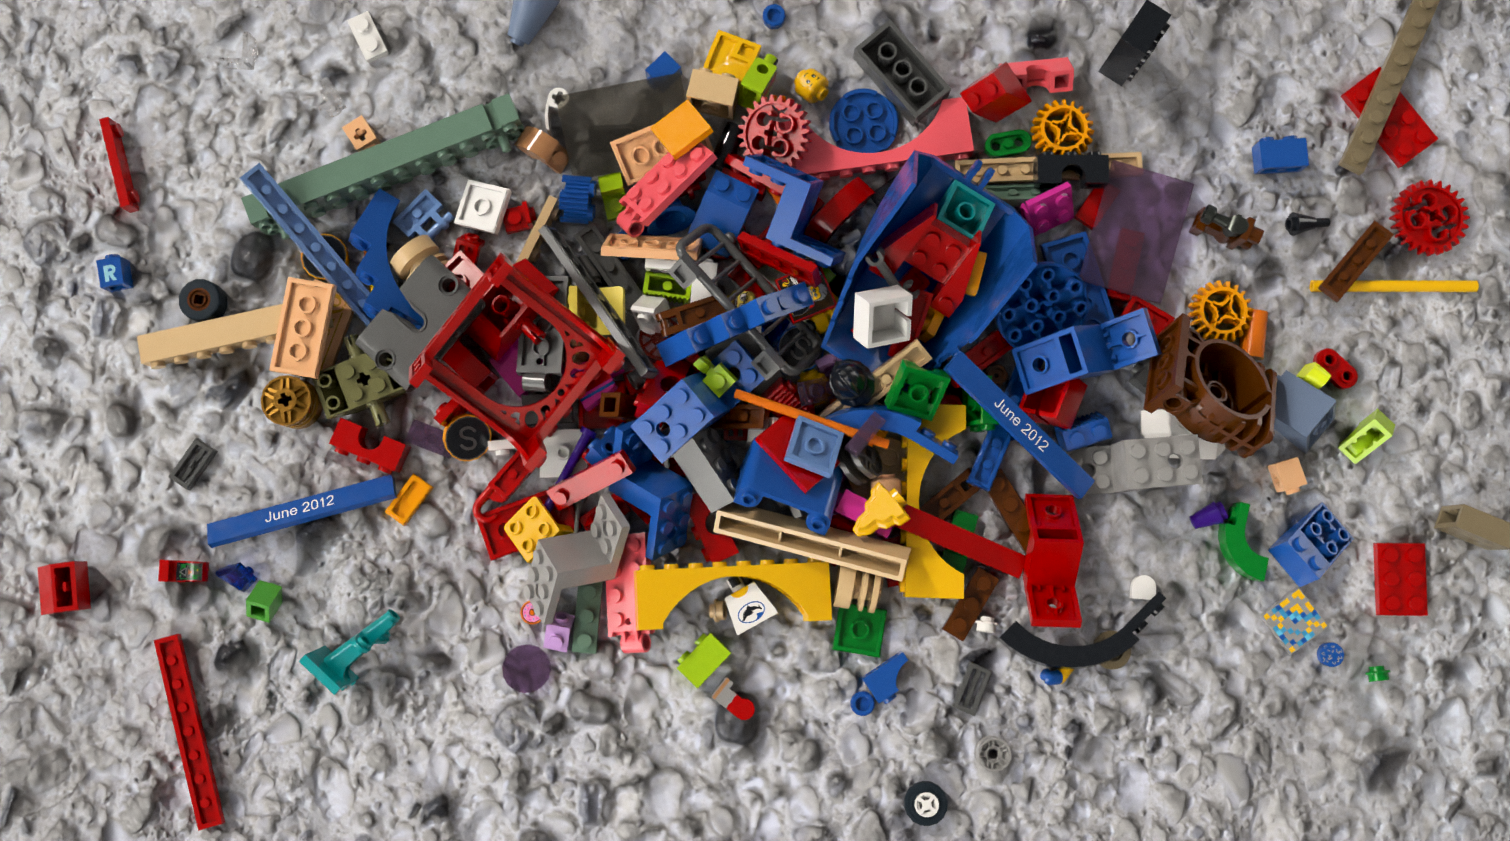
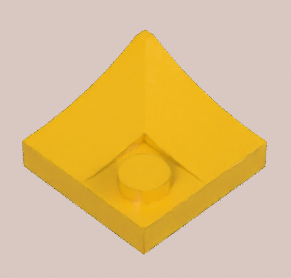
M718 30L703 68L710 69L713 73L720 75L722 73L732 74L739 79L740 86L752 63L759 56L761 45Z

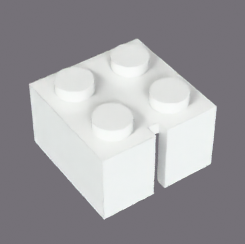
M899 285L856 292L853 338L867 349L909 341L911 320L906 316H912L913 295Z

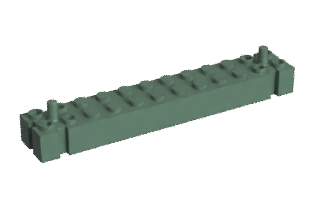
M508 93L492 99L491 103L474 106L280 182L278 185L307 219L311 217L319 218L324 216L326 211L345 208L349 202L354 200H365L370 197V194L377 192L379 188L383 191H388L395 184L411 182L413 177L421 174L429 175L441 166H452L461 158L475 157L479 154V151L484 149L492 150L501 146L503 153H508L512 150L509 141L518 140L525 128L518 110ZM253 194L241 198L249 221L254 227L260 228V231L266 235L281 233L284 240L290 238Z

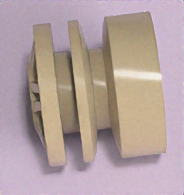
M421 235L407 242L395 253L390 261V267L399 278L407 280L421 262L430 255H434L444 265L449 260H447L448 258L444 253H439L440 248L428 235Z
M839 565L833 606L849 609L852 600L857 599L858 611H862L865 601H868L867 612L874 613L881 598L883 577Z

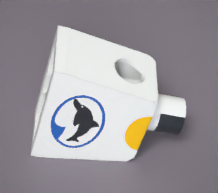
M732 577L727 580L733 594L724 599L737 635L778 614L775 607L755 582L745 586L741 577Z

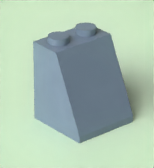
M1286 370L1282 376L1277 375L1274 429L1307 454L1335 419L1337 400Z

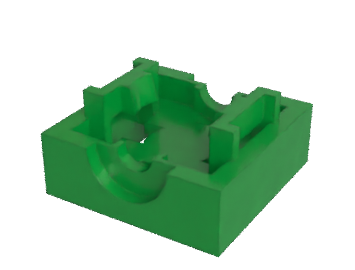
M902 359L884 402L890 410L932 421L951 378L945 371L934 369V371L925 370L916 365L915 362ZM905 383L910 384L908 387V392L903 390L901 391V389L904 388Z

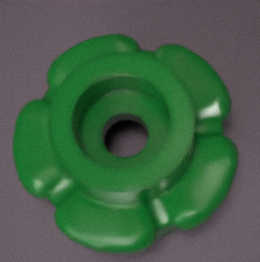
M1384 666L1369 667L1370 672H1366L1365 675H1368L1369 682L1389 680L1388 672L1391 671L1385 670Z

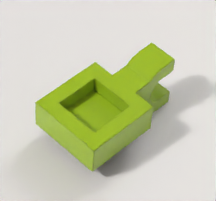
M706 355L700 357L693 364L699 371L707 375L702 381L719 398L738 380L722 363L715 367Z

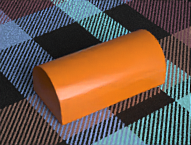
M1254 309L1252 312H1248V315L1253 317V319L1245 321L1250 327L1248 330H1243L1244 335L1240 337L1239 347L1246 351L1254 360H1263L1268 312Z

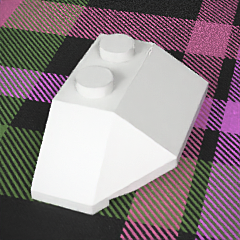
M1163 409L1156 410L1152 414L1146 410L1140 411V435L1143 438L1194 435L1174 415ZM1198 437L1200 459L1215 460L1226 449L1225 443H1212ZM1172 454V455H1170V457H1169V458H1177V459H1180V458H1179L1177 455H1175V454Z

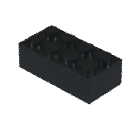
M1146 0L1098 72L1120 86L1126 80L1131 82L1170 27L1167 21L1171 14L1151 1Z

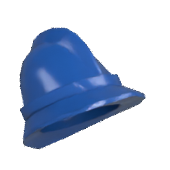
M677 198L648 226L647 233L660 236L680 232L691 225L696 211L688 206H683Z

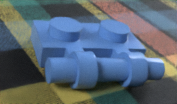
M425 189L392 222L410 239L418 233L420 236L428 235L435 241L434 238L442 230L445 231L455 217L449 211L441 217L438 212L444 206ZM433 219L436 223L426 232L423 227Z

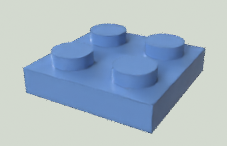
M799 415L795 421L783 461L830 478L834 471L844 433Z

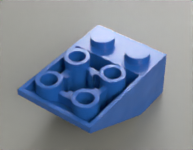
M1321 502L1280 536L1268 551L1295 583L1302 587L1320 579L1354 538L1327 506Z

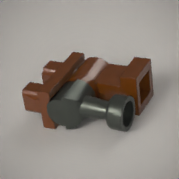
M1208 204L1197 212L1189 233L1198 236L1204 232L1213 236L1219 243H1227L1226 248L1233 250L1240 246L1248 250L1253 244H1259L1264 230L1254 226L1256 219L1251 217L1245 219L1239 214L1228 217L1217 213V208Z

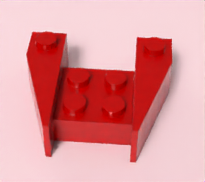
M934 203L885 237L878 247L884 249V261L893 274H895L903 261H906L939 281L931 292L934 295L930 307L949 318L963 301L981 245L982 231L978 230L974 237L969 239L936 218L938 204ZM876 249L872 256L874 258H879V256L876 254ZM869 265L868 270L884 279L876 266Z

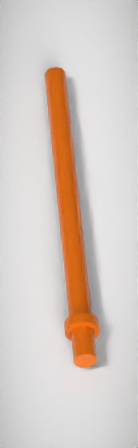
M736 389L733 397L795 419L799 415L843 432L846 436L867 442V445L871 447L876 445L887 449L890 442L889 439L877 436L876 432L868 433Z

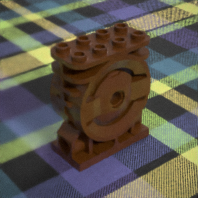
M1182 313L1156 336L1162 354L1150 358L1144 410L1152 414L1158 408H1161L1174 415L1188 431L1194 435L1198 434L1199 438L1212 443H1225L1226 449L1229 451L1237 450V454L1242 458L1252 456L1265 444H1269L1275 436L1277 372L1273 369L1265 371L1264 364L1256 362L1246 351L1229 341L1222 339L1204 341L1198 332L1190 328L1191 317Z

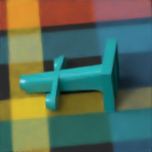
M389 609L385 614L333 652L327 646H323L305 654L299 662L332 694L336 695L340 689L343 691L349 685L353 686L358 681L359 677L350 669L351 665L364 653L369 652L374 644H386L389 642V637L391 636L389 630L399 622L400 616L394 610Z

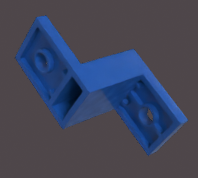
M763 154L746 156L743 165L750 168V173L757 176L765 174L771 177L770 181L781 186H784V183L786 184L766 238L772 241L771 244L781 249L787 247L794 250L793 254L798 257L814 259V263L823 268H828V266L831 267L842 262L846 252L804 234L824 181Z
M1141 308L1102 324L1072 326L1012 349L1025 395H1031L1070 380L1098 377L1162 354L1147 308ZM1129 332L1135 335V343L1132 346L1126 341V336ZM1040 358L1045 361V369L1043 371H1040L1037 367V362Z
M737 339L711 361L715 367L722 363L729 371L732 367H736L741 374L739 380L722 397L719 398L702 381L707 375L700 371L682 378L630 426L662 464L699 431L718 422L741 402V400L733 398L736 389L751 393L765 378L751 364L754 357ZM661 422L669 425L670 433L668 435L661 433L659 428Z
M633 420L616 427L613 454L624 449L636 470L633 474L609 485V491L651 516L645 557L654 561L685 545L691 501L693 499V485L689 480L652 460L653 453L630 426L636 421Z

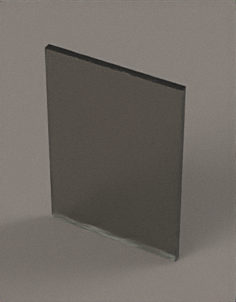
M675 73L555 96L572 175L595 177L620 172L621 169L610 142L656 124L685 102V90L683 89L681 74Z

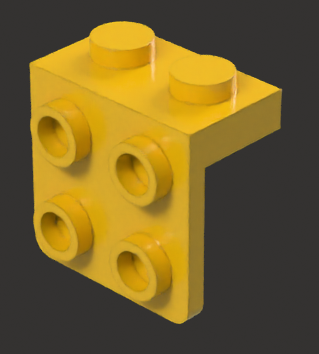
M532 497L504 526L505 532L527 563H532L533 551L536 549L538 539L575 533L570 526L557 524L538 497Z

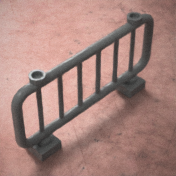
M705 223L684 236L676 244V253L679 260L671 267L668 273L684 290L697 278L726 311L737 308L731 301L755 282L766 294L777 292L735 246L736 236L731 232L724 234L717 226ZM705 233L712 234L720 244L697 261H694L685 248ZM724 247L736 261L711 280L699 267V264ZM740 265L752 279L731 296L727 297L715 283ZM789 315L776 320L761 334L756 328L746 332L763 350L751 364L766 381L779 369L789 376H796L802 373L820 356L822 352L821 341L814 333L816 325L813 321L806 320L805 322L802 321L794 324L800 332L778 352L764 337L786 318L791 321ZM804 335L812 344L813 349L795 366H791L780 355Z

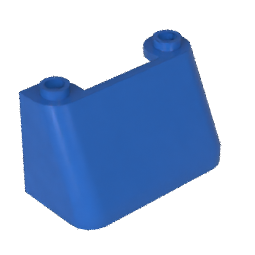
M755 437L740 466L733 502L745 507H755L764 496L807 512L806 525L809 530L825 536L831 524L843 478V471L838 465L834 469L830 478L824 477L805 494L755 441Z

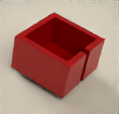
M1075 379L1031 395H1025L1024 392L1019 407L1034 422L1071 429L1088 385L1080 379Z

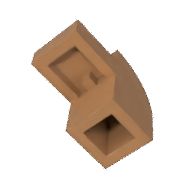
M531 126L525 127L514 144L529 157L540 160L558 174L563 172L573 156L555 138Z

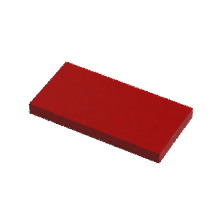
M547 490L482 513L485 517H491L494 514L498 515L490 523H482L477 520L491 561L519 551L505 532L504 526L532 497H538L545 504L549 496L546 492ZM574 504L560 511L554 506L550 514L557 524L570 526L574 531L576 510Z

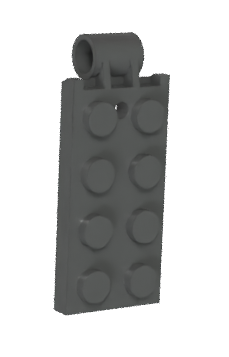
M546 276L559 288L553 297L569 309L567 296L572 278L569 276ZM538 314L532 322L544 331L546 336L544 339L540 336L539 338L542 342L537 345L524 333L519 336L516 373L522 376V388L524 391L549 392L552 385L550 374H557L559 377H563L566 349L563 339L556 328Z

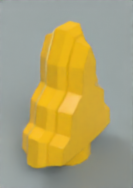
M878 482L871 489V497L865 502V511L857 518L853 531L858 537L874 533L879 528L889 529L895 524L898 526L903 525L910 520L909 515L903 508L907 502L895 488L888 491Z

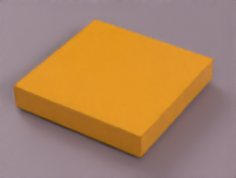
M688 99L650 127L675 160L679 159L714 132Z

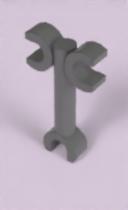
M877 248L876 254L879 258H874L870 252L867 253L865 257L866 262L878 268L889 286L899 285L902 287L884 261L885 251L883 248ZM910 279L904 283L902 288L912 294V300L919 296L920 290L918 289L914 292L908 290L914 282Z

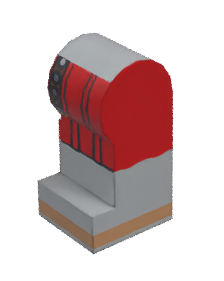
M725 676L713 691L711 697L741 720L750 719L755 711L753 702L733 691L730 687L734 682Z

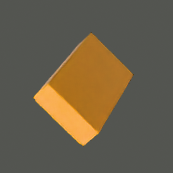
M413 473L397 494V498L391 502L385 512L403 526H406L434 487Z

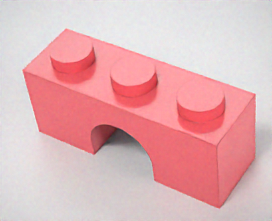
M1068 57L1008 63L1026 92L1027 88L1031 86L1045 87L1049 93L1073 91L1074 68Z

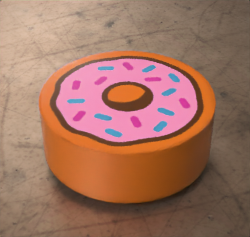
M527 601L524 603L520 612L523 621L528 624L540 623L541 620L539 616L535 615L531 602Z

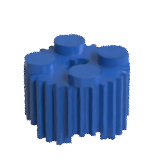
M563 175L562 182H566V185L559 195V210H564V215L560 217V222L589 224L590 221H593L596 214V204H592V198L597 194V181H592V177Z

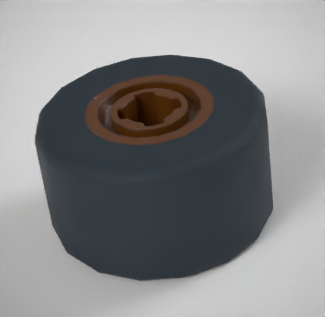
M195 279L188 282L181 289L179 307L184 315L196 322L216 319L225 314L227 296L224 290L213 282L205 279Z

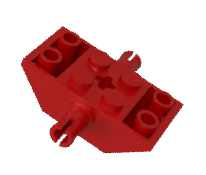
M526 258L513 264L515 268L551 296L558 292L559 288ZM492 284L481 299L486 302V306L465 331L497 362L522 333L531 339L535 345L542 342L539 338L540 336L543 339L546 336V333L532 322L538 313L501 284L498 288Z

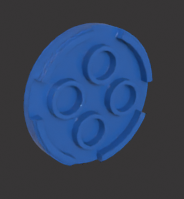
M855 89L847 92L836 102L829 117V131L835 145L841 149L859 153L886 151L895 140L899 126L898 114L893 103L872 89Z

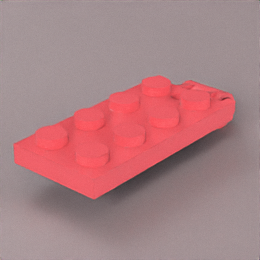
M701 142L677 160L668 152L619 200L620 204L625 206L626 209L617 216L616 222L618 226L630 237L640 236L644 226L648 227L718 158Z
M649 532L628 534L615 579L606 581L608 637L622 635L620 645L625 654L648 652L651 647V639L648 634L655 632V630H636L634 571L640 570L641 565H651V560L645 557Z

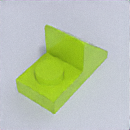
M621 172L598 176L600 193L603 198L608 222L615 221L619 213L626 209L619 202L626 194Z

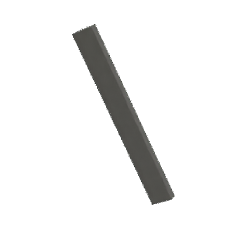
M543 225L538 231L639 375L644 378L653 379L659 374L657 369L561 233L556 228Z

